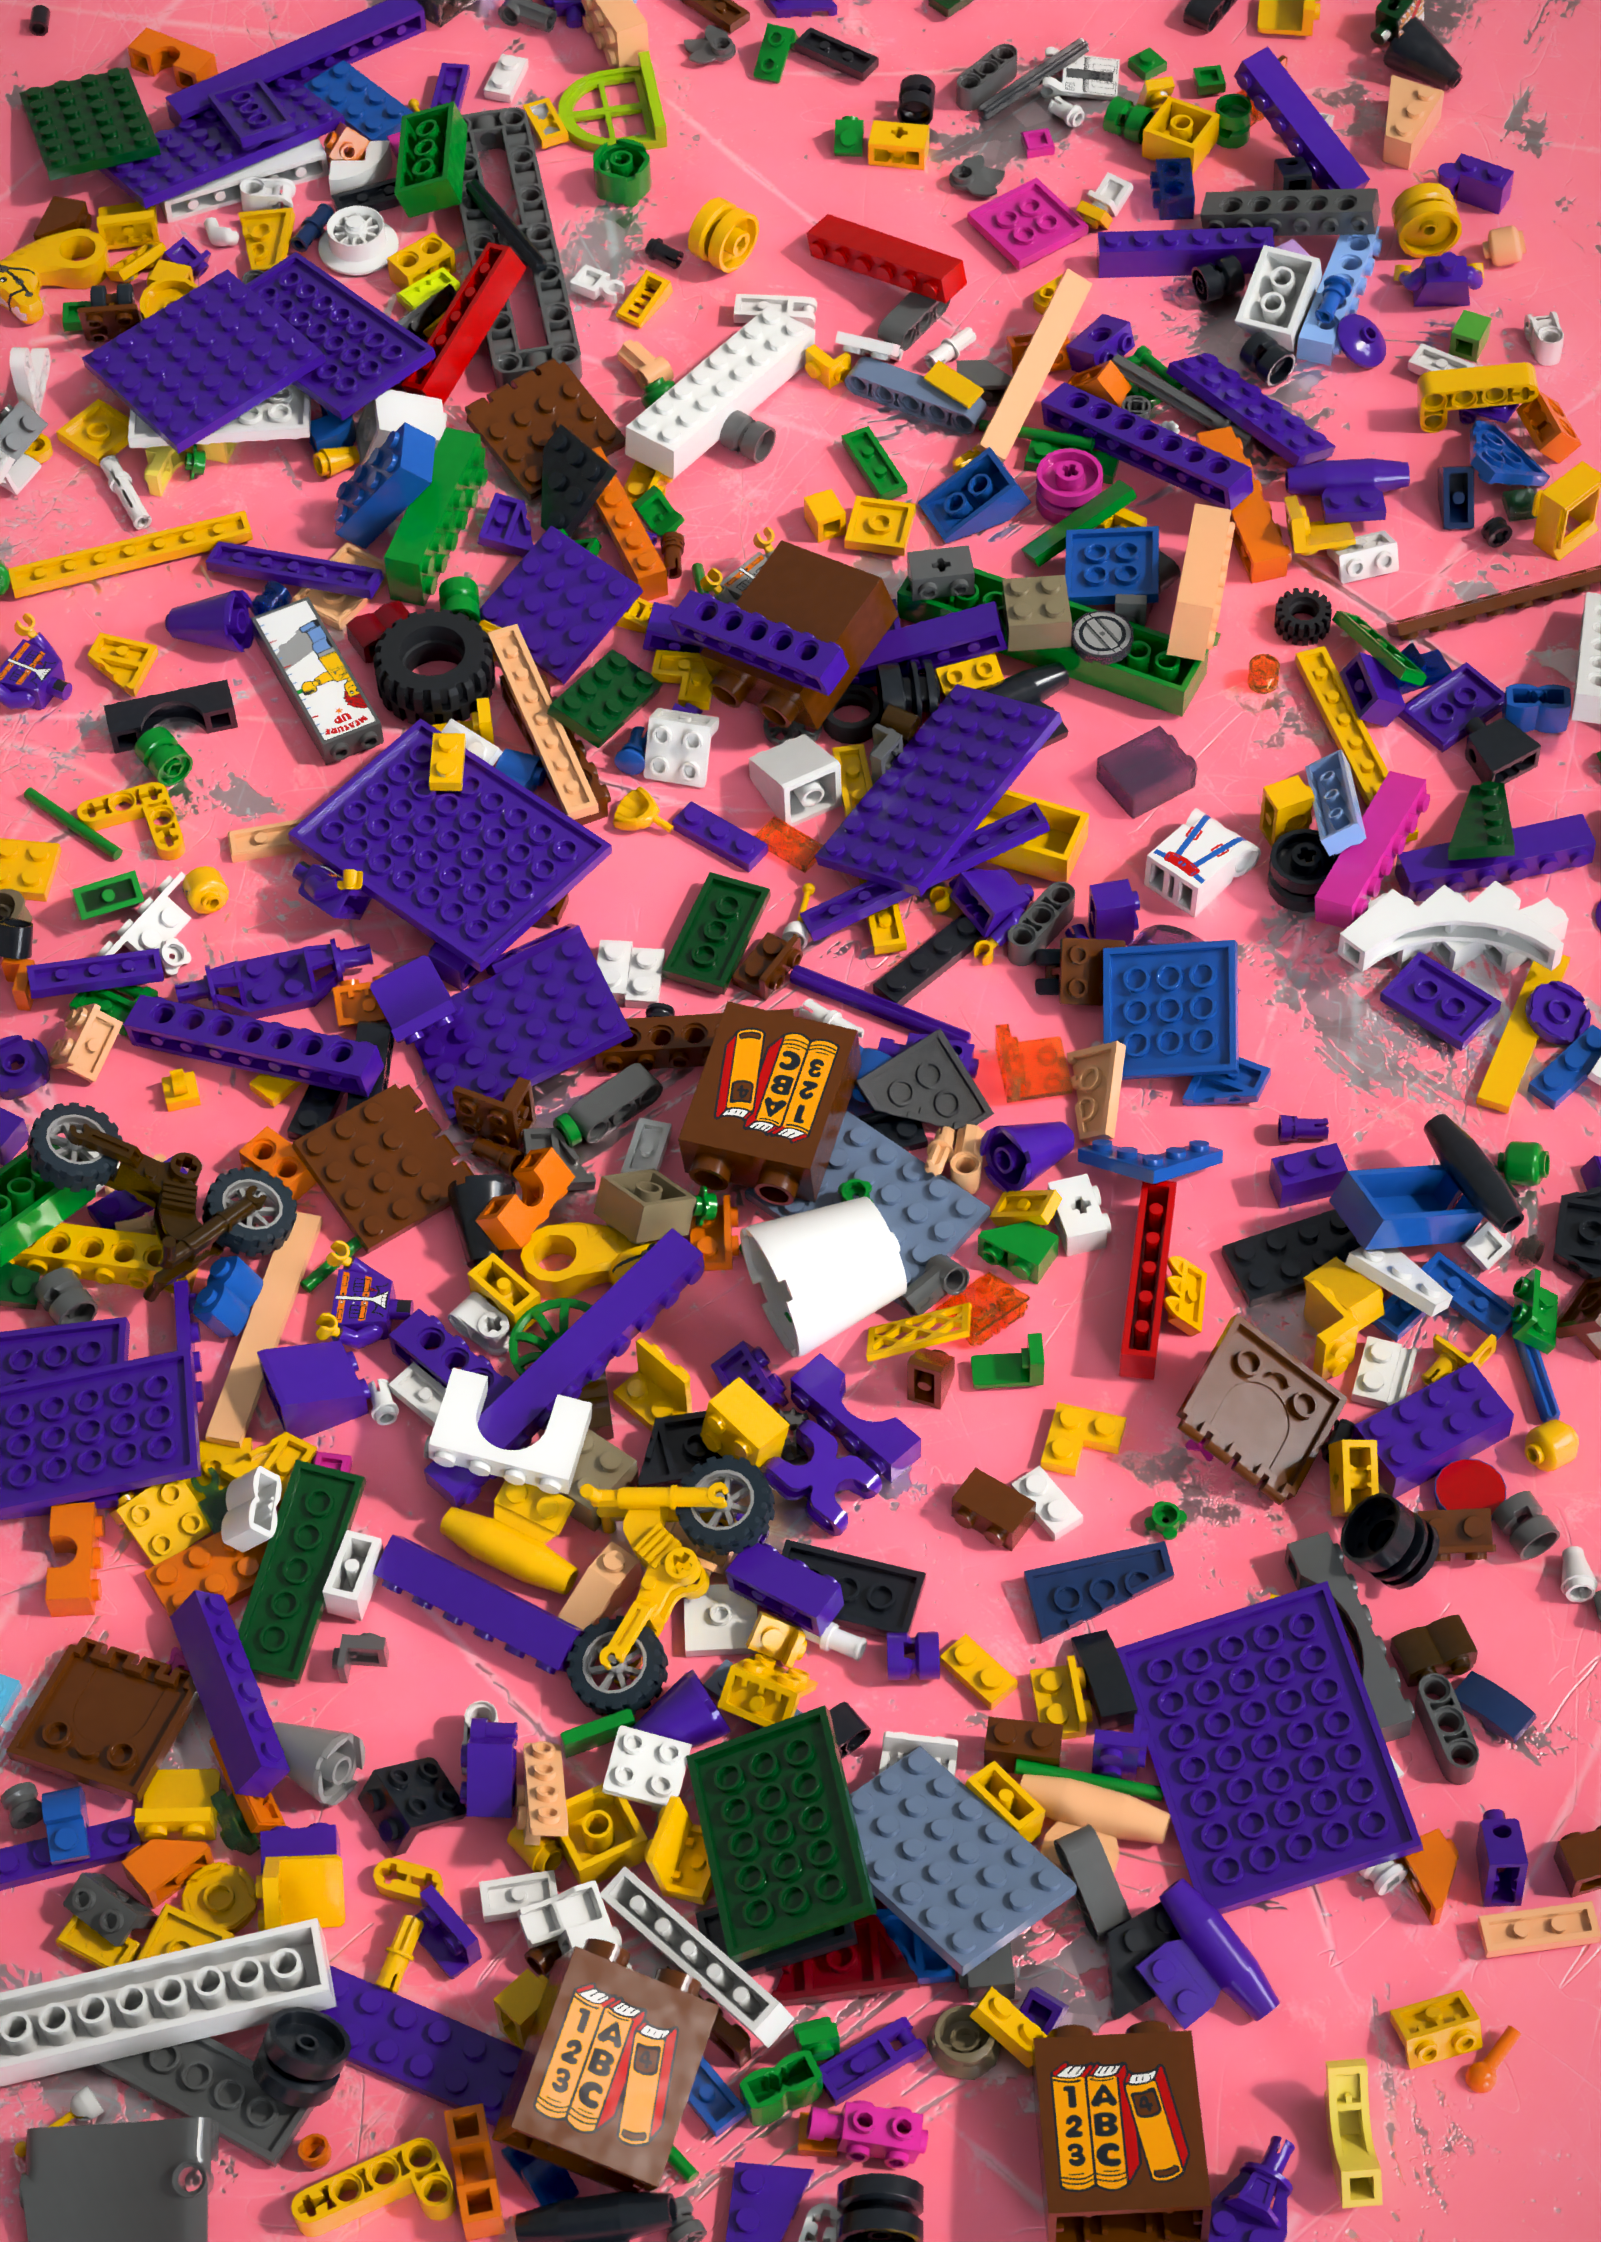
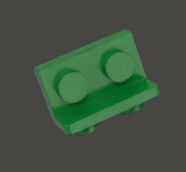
M1533 1268L1525 1277L1521 1276L1513 1287L1512 1337L1545 1354H1549L1556 1347L1558 1295L1540 1287L1541 1271Z

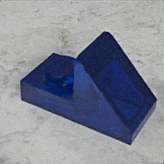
M1410 643L1401 653L1426 674L1425 682L1420 686L1399 680L1394 674L1393 676L1401 695L1434 685L1450 674L1452 670L1438 649L1420 654L1414 643Z
M509 2146L501 2150L502 2157L539 2207L562 2199L575 2198L580 2194L567 2170Z

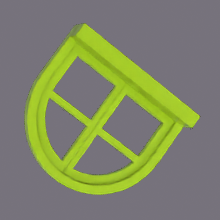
M649 51L638 52V66L594 72L578 79L565 90L559 102L558 113L568 131L570 141L592 152H595L604 143H608V146L616 144L617 139L635 140L641 143L646 150L668 147L666 123ZM635 82L639 103L609 107L604 86ZM599 88L602 108L573 111L581 97ZM642 113L646 134L621 138L615 137L611 117ZM605 118L609 138L592 135L583 130L576 122Z

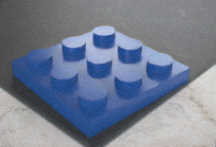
M1159 526L1066 530L1065 578L1069 601L1081 605L1115 604L1116 594L1147 595V603H1159Z

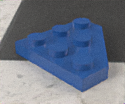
M1475 421L1470 429V464L1479 472L1478 477L1482 481L1491 485L1501 483L1508 486L1512 484L1530 487V485L1545 486L1550 476L1495 422Z

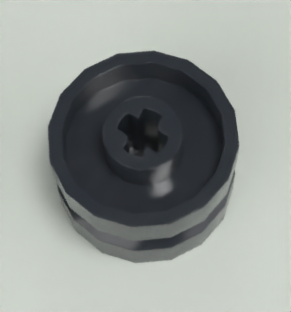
M1306 828L1291 830L1281 835L1272 846L1267 880L1269 893L1277 904L1290 911L1301 913L1315 912V896L1340 855L1334 854L1329 857L1320 841L1318 830Z
M302 2007L282 2009L273 2015L268 2025L263 2042L252 2065L254 2079L264 2092L275 2100L287 2105L303 2108L320 2106L331 2099L341 2075L340 2073L352 2048L350 2036L341 2024L330 2016L314 2009Z
M869 2173L849 2177L837 2185V2211L842 2216L836 2220V2242H924V2222L919 2218L924 2212V2186L917 2180L896 2174Z

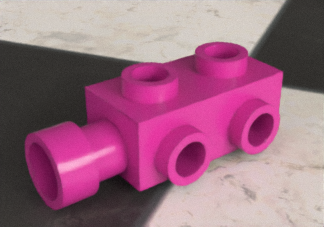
M855 2100L853 2102L846 2101L840 2115L829 2114L828 2109L811 2107L806 2138L823 2141L824 2137L837 2139V2151L846 2152V2158L851 2161L865 2162L869 2160L870 2156L885 2159V2165L900 2169L907 2167L908 2163L914 2164L919 2153L925 2154L928 2130L922 2129L923 2114L913 2113L909 2108L898 2106L889 2109L874 2106L869 2101Z

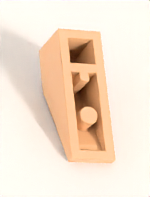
M611 1541L588 1567L558 1617L583 1630L590 1624L593 1626L599 1624V1620L609 1617L610 1619L640 1585L642 1580L640 1560Z

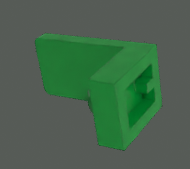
M767 23L753 73L756 79L773 83L781 82L789 49H794V42L799 38L794 29Z
M1042 1333L1028 1334L1027 1348H1021V1353L973 1355L971 1357L973 1388L985 1389L1044 1385L1045 1362Z

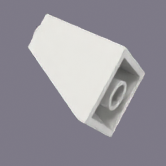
M389 389L365 405L355 428L360 464L364 465L370 458L373 450L380 448L386 442L388 435L392 431H397L404 422L435 437L436 449L447 423V414L443 412L442 399Z
M803 734L794 739H788L778 746L758 752L749 758L750 780L785 830L842 806L841 764L807 735Z

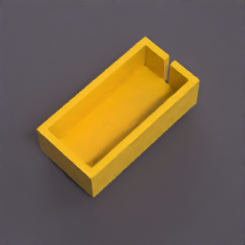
M1007 790L975 831L1035 802L1047 819L1050 831L985 862L1050 881L1068 883L1088 838L1089 813Z

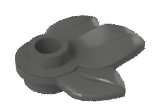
M707 25L705 38L684 40V46L687 52L691 54L689 60L694 63L706 64L715 60L724 62L733 58L736 54V46L732 39L728 37V33L716 26Z
M982 155L973 156L965 159L962 164L953 168L949 175V183L953 188L961 191L967 190L972 195L991 197L997 194L996 186L1003 181L1005 171L985 167Z

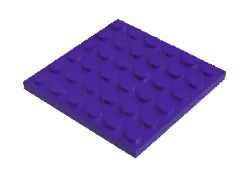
M228 269L82 357L84 366L178 454L326 362L324 353Z

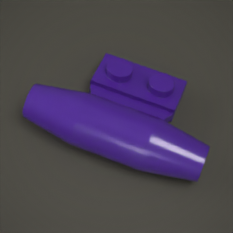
M1375 458L1324 460L1287 468L1285 471L1287 493L1321 497L1324 523L1386 520L1387 510L1383 492L1409 487L1410 483L1408 462Z
M1180 1878L1158 1896L1181 1939L1163 1943L1134 1968L1182 2030L1187 2029L1215 2006L1221 1990L1256 2022L1280 2004L1276 1993L1254 1955L1220 1912L1186 1880Z

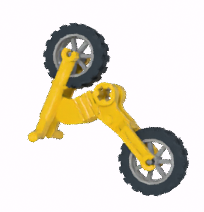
M723 1455V1458L717 1459L716 1456L706 1459V1463L702 1465L698 1463L691 1468L693 1472L689 1476L685 1475L680 1482L682 1487L671 1485V1487L597 1489L590 1484L581 1486V1496L589 1500L593 1507H598L596 1513L601 1518L602 1528L606 1534H612L616 1531V1521H624L623 1531L635 1555L640 1560L641 1565L647 1569L645 1576L641 1580V1587L637 1598L625 1616H616V1619L611 1620L609 1617L599 1620L600 1623L595 1626L590 1624L584 1629L585 1633L581 1637L577 1636L574 1640L573 1652L569 1651L567 1661L570 1666L567 1668V1675L571 1681V1687L587 1708H591L594 1713L602 1716L603 1714L611 1715L625 1709H631L633 1715H636L637 1710L641 1708L645 1710L652 1705L650 1701L654 1697L658 1698L663 1691L661 1688L662 1683H666L668 1678L666 1666H669L668 1658L658 1637L663 1631L664 1625L678 1600L683 1597L686 1599L700 1598L709 1588V1577L698 1557L691 1549L683 1547L680 1541L668 1532L665 1527L666 1522H679L694 1545H699L701 1550L708 1553L711 1550L715 1551L717 1555H727V1552L732 1551L734 1554L744 1551V1547L748 1545L753 1547L759 1542L758 1538L761 1534L765 1536L770 1528L768 1525L769 1520L773 1521L775 1514L773 1504H775L774 1495L761 1470L756 1465L752 1466L749 1460L742 1457L738 1460L733 1455ZM732 1483L744 1487L730 1496ZM750 1495L749 1507L736 1504ZM737 1513L744 1514L739 1521L735 1519ZM718 1523L724 1525L723 1527H716ZM699 1579L697 1585L693 1584L695 1581ZM599 1657V1660L602 1665L594 1666L597 1658ZM608 1673L600 1686L594 1682L593 1675ZM628 1678L630 1680H634L630 1685L627 1686L626 1680ZM613 1681L618 1687H621V1689L608 1690Z

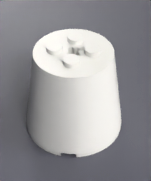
M864 1196L749 1225L740 1231L742 1252L753 1285L760 1283L767 1300L761 1306L779 1341L793 1358L806 1355L904 1295L907 1291L906 1275L899 1254V1242L895 1234L890 1232L881 1213L868 1197ZM785 1312L789 1313L792 1323L784 1315Z

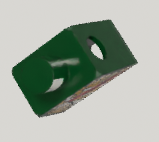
M1381 0L1375 10L1376 28L1370 35L1371 39L1378 45H1383L1386 41L1391 43L1394 37L1398 39L1404 33L1401 28L1410 19L1418 17L1424 22V0Z

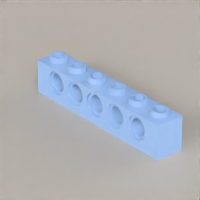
M1377 226L1376 234L1339 235L1299 334L1296 358L1331 366L1334 356L1340 355L1342 350L1336 336L1337 325L1346 315L1357 313L1360 301L1358 295H1364L1367 286L1366 275H1372L1375 265V259L1373 258L1374 256L1379 257L1382 249L1383 240L1378 239L1380 226ZM1331 275L1340 276L1351 284L1352 292L1345 298L1342 304H1339L1334 319L1330 323L1321 322L1316 318L1315 312L1323 298L1324 280Z

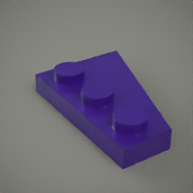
M735 2162L726 2242H782L791 2221L794 2220L799 2209L800 2201L814 2177V2169Z

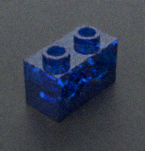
M1190 158L1156 159L1155 171H1150V188L1156 189V191L1152 192L1153 209H1158L1159 220L1194 219L1195 192Z

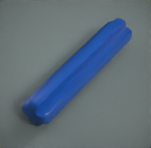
M1514 1338L1541 1421L1545 1423L1550 1420H1559L1561 1412L1540 1351Z

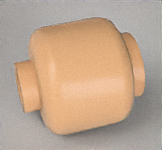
M1514 225L1490 230L1488 232V241L1482 242L1485 259L1491 258L1496 267L1518 263L1522 260V254L1527 253L1523 230L1518 231Z

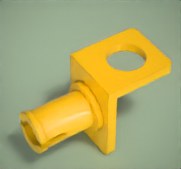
M1436 1334L1433 1337V1350L1440 1357L1421 1375V1379L1428 1386L1471 1362L1480 1369L1496 1351V1336L1491 1334L1469 1358L1440 1335Z

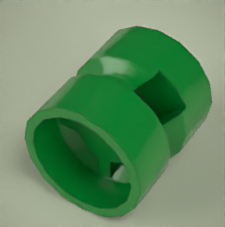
M1236 93L1221 96L1215 104V113L1220 114L1217 144L1228 149L1243 147L1250 138L1252 103L1247 97Z
M1116 96L1112 99L1106 110L1103 129L1117 136L1124 134L1125 139L1143 144V130L1154 117L1155 110L1141 104L1134 106L1133 101Z
M463 576L451 577L442 582L439 587L440 612H442V609L453 611L455 615L461 613L469 617V622L474 620L479 624V590L476 582Z
M155 727L146 731L135 745L136 756L149 769L156 780L164 786H172L181 782L192 770V757L178 744L175 737L165 727Z

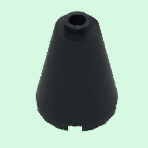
M1418 17L1410 19L1401 28L1404 33L1398 39L1394 37L1387 48L1383 58L1384 64L1388 68L1441 90L1455 89L1463 78L1461 74L1462 67Z
M470 1175L465 1177V1183L457 1185L455 1180L448 1186V1198L467 1266L471 1269L492 1253L503 1260L504 1250L499 1251L475 1220L493 1197L517 1193L515 1182L512 1180L510 1185L504 1183V1177L499 1175Z

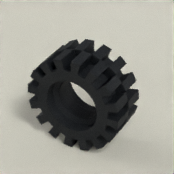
M1305 587L1303 592H1299V588H1294L1293 594L1286 591L1284 597L1280 596L1278 604L1276 603L1274 627L1277 628V634L1279 636L1283 634V640L1286 642L1291 638L1293 645H1297L1298 641H1302V646H1308V641L1310 640L1313 645L1318 643V638L1323 640L1326 637V633L1328 634L1330 630L1331 602H1327V597L1324 594L1319 597V591L1315 589L1313 593H1309V588ZM1304 613L1314 618L1300 620L1293 617V615Z

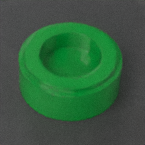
M567 1113L554 1118V1128L560 1131L570 1148L582 1142V1137L576 1123Z

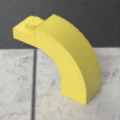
M237 443L197 444V450L205 451L206 460L228 463ZM193 445L179 454L171 446L150 447L145 450L148 465L145 468L144 480L148 484L150 495L162 496L173 473L185 464L186 452L192 453Z
M1365 2058L1325 2061L1326 2090H1324L1327 2133L1334 2179L1342 2208L1383 2205L1381 2166L1375 2152L1370 2123L1368 2066Z

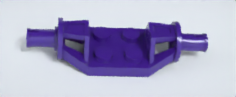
M335 938L330 939V944L306 946L300 949L234 961L210 969L208 964L205 965L206 975L203 976L204 979L181 984L177 983L175 984L178 1003L208 998L209 1001H212L214 1009L220 1008L238 1016L247 1015L254 1019L315 1007L339 982L344 981L342 973H345V969L368 964L372 965L374 962L370 944L340 950V947L337 948ZM332 964L333 971L315 982L313 970ZM238 986L240 998L221 995L218 988Z
M1272 2136L1261 2163L1244 2162L1239 2169L1240 2174L1213 2199L1208 2242L1286 2241L1287 2197L1291 2195L1293 2187L1282 2173L1291 2154L1295 2150V2146L1289 2140H1285L1280 2153H1278L1282 2137ZM1273 2196H1274V2197H1275V2200H1274L1273 2207H1272V2209H1271V2208H1270V2205H1271L1272 2198H1273Z

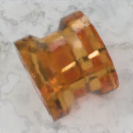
M1269 654L1254 656L1249 662L1247 684L1256 693H1271L1278 687L1280 663L1274 656Z

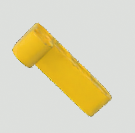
M1520 362L1437 370L1422 374L1417 381V407L1421 429L1427 433L1440 432L1447 425L1448 411L1522 404L1535 400L1539 394L1535 367L1530 363Z
M416 2138L300 2191L292 2200L291 2209L299 2231L307 2237H317L413 2192L424 2214L428 2218L437 2221L447 2219L453 2214L456 2209L457 2200L451 2178L437 2147L427 2138ZM419 2157L431 2158L429 2164L420 2168L412 2165ZM390 2173L395 2175L388 2184L376 2183V2180L382 2174ZM354 2190L358 2192L357 2196L351 2201L339 2200V2197L345 2191ZM435 2191L447 2193L441 2201L431 2202L428 2200L430 2194ZM331 2199L333 2208L329 2210L326 2201ZM314 2209L317 2214L309 2217L307 2211Z

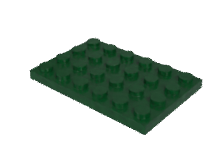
M128 67L112 68L108 72L97 75L86 74L80 79L71 81L61 80L46 87H31L19 93L50 181L161 155L158 141Z
M825 1705L686 1756L727 1953L733 1962L737 1963L877 1913L830 1711Z

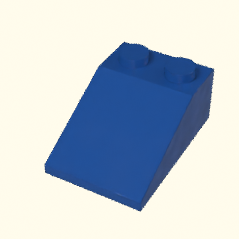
M991 447L979 454L918 502L946 544L1005 523L1032 503Z

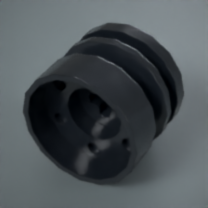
M931 659L922 660L921 674H918L916 662L909 661L908 676H902L897 662L876 665L877 695L880 699L882 715L887 706L891 704L919 716L918 727L922 726V712L926 713V718L928 719L933 712L938 710L940 705V689L938 677L933 669Z
M1384 1493L1368 1496L1355 1506L1347 1516L1341 1530L1340 1539L1342 1552L1350 1561L1363 1570L1368 1571L1387 1587L1398 1590L1412 1587L1425 1577L1433 1567L1439 1552L1440 1543L1435 1527L1415 1512H1412L1392 1495Z

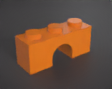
M147 27L128 46L132 69L155 77L161 70L173 68L176 85L182 89L218 74L215 54Z
M552 1147L530 1150L512 1173L522 1188V1200L516 1194L493 1197L475 1220L499 1251L521 1249L526 1246L532 1238L531 1234L549 1217V1211L553 1205L567 1194V1187L574 1180L575 1176Z
M94 1502L67 1503L51 1506L49 1537L55 1553H72L76 1555L65 1566L47 1568L45 1601L51 1617L95 1615L96 1601H101L102 1584L101 1580L97 1579V1569H103L104 1564L103 1549L99 1547V1537L105 1536V1519L103 1515H98Z
M483 2103L444 2111L466 2240L470 2241L504 2234L506 2229Z

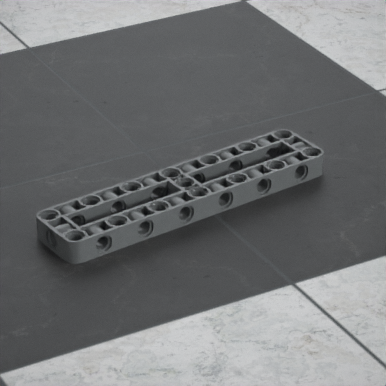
M509 107L462 114L468 130L462 202L458 204L471 269L488 242L510 246L522 263L528 266L498 229H494L492 222L466 193L467 188L465 185L473 179H477L485 188L478 156L479 151L499 148L504 150V152L506 151L507 167L512 190L515 193L516 208L520 225L517 226L547 260L546 271H542L539 274L532 271L533 285L538 307L541 310L542 326L547 346L520 350L508 298L485 336L495 386L499 388L508 383L513 389L511 385L512 380L530 370H533L537 375L535 367L551 358H555L559 364L565 362L580 381L583 375L581 350L527 113L521 108Z

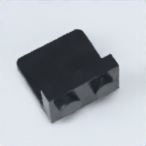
M432 1757L375 1769L357 1798L393 1856L405 1854L420 1829L461 1820L467 1814V1807L465 1804H461L460 1796L438 1762Z

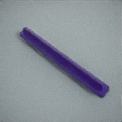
M795 965L790 973V982L917 1033L930 1035L941 1028L948 1040H961L969 1044L971 1042V1033L969 1031L808 968Z

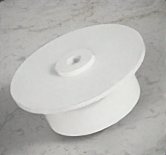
M350 206L335 212L330 217L327 223V230L319 240L318 251L323 263L333 271L346 275H365L387 266V258L398 252L399 242L396 232L384 222L379 212L366 206Z

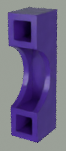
M821 1353L790 1378L791 1400L795 1406L801 1411L807 1410L813 1415L818 1425L827 1432L834 1433L841 1439V1443L851 1454L857 1453L878 1476L883 1475L892 1483L921 1457V1438L897 1417L885 1421H866L854 1416L845 1408L842 1403L846 1393L845 1373Z

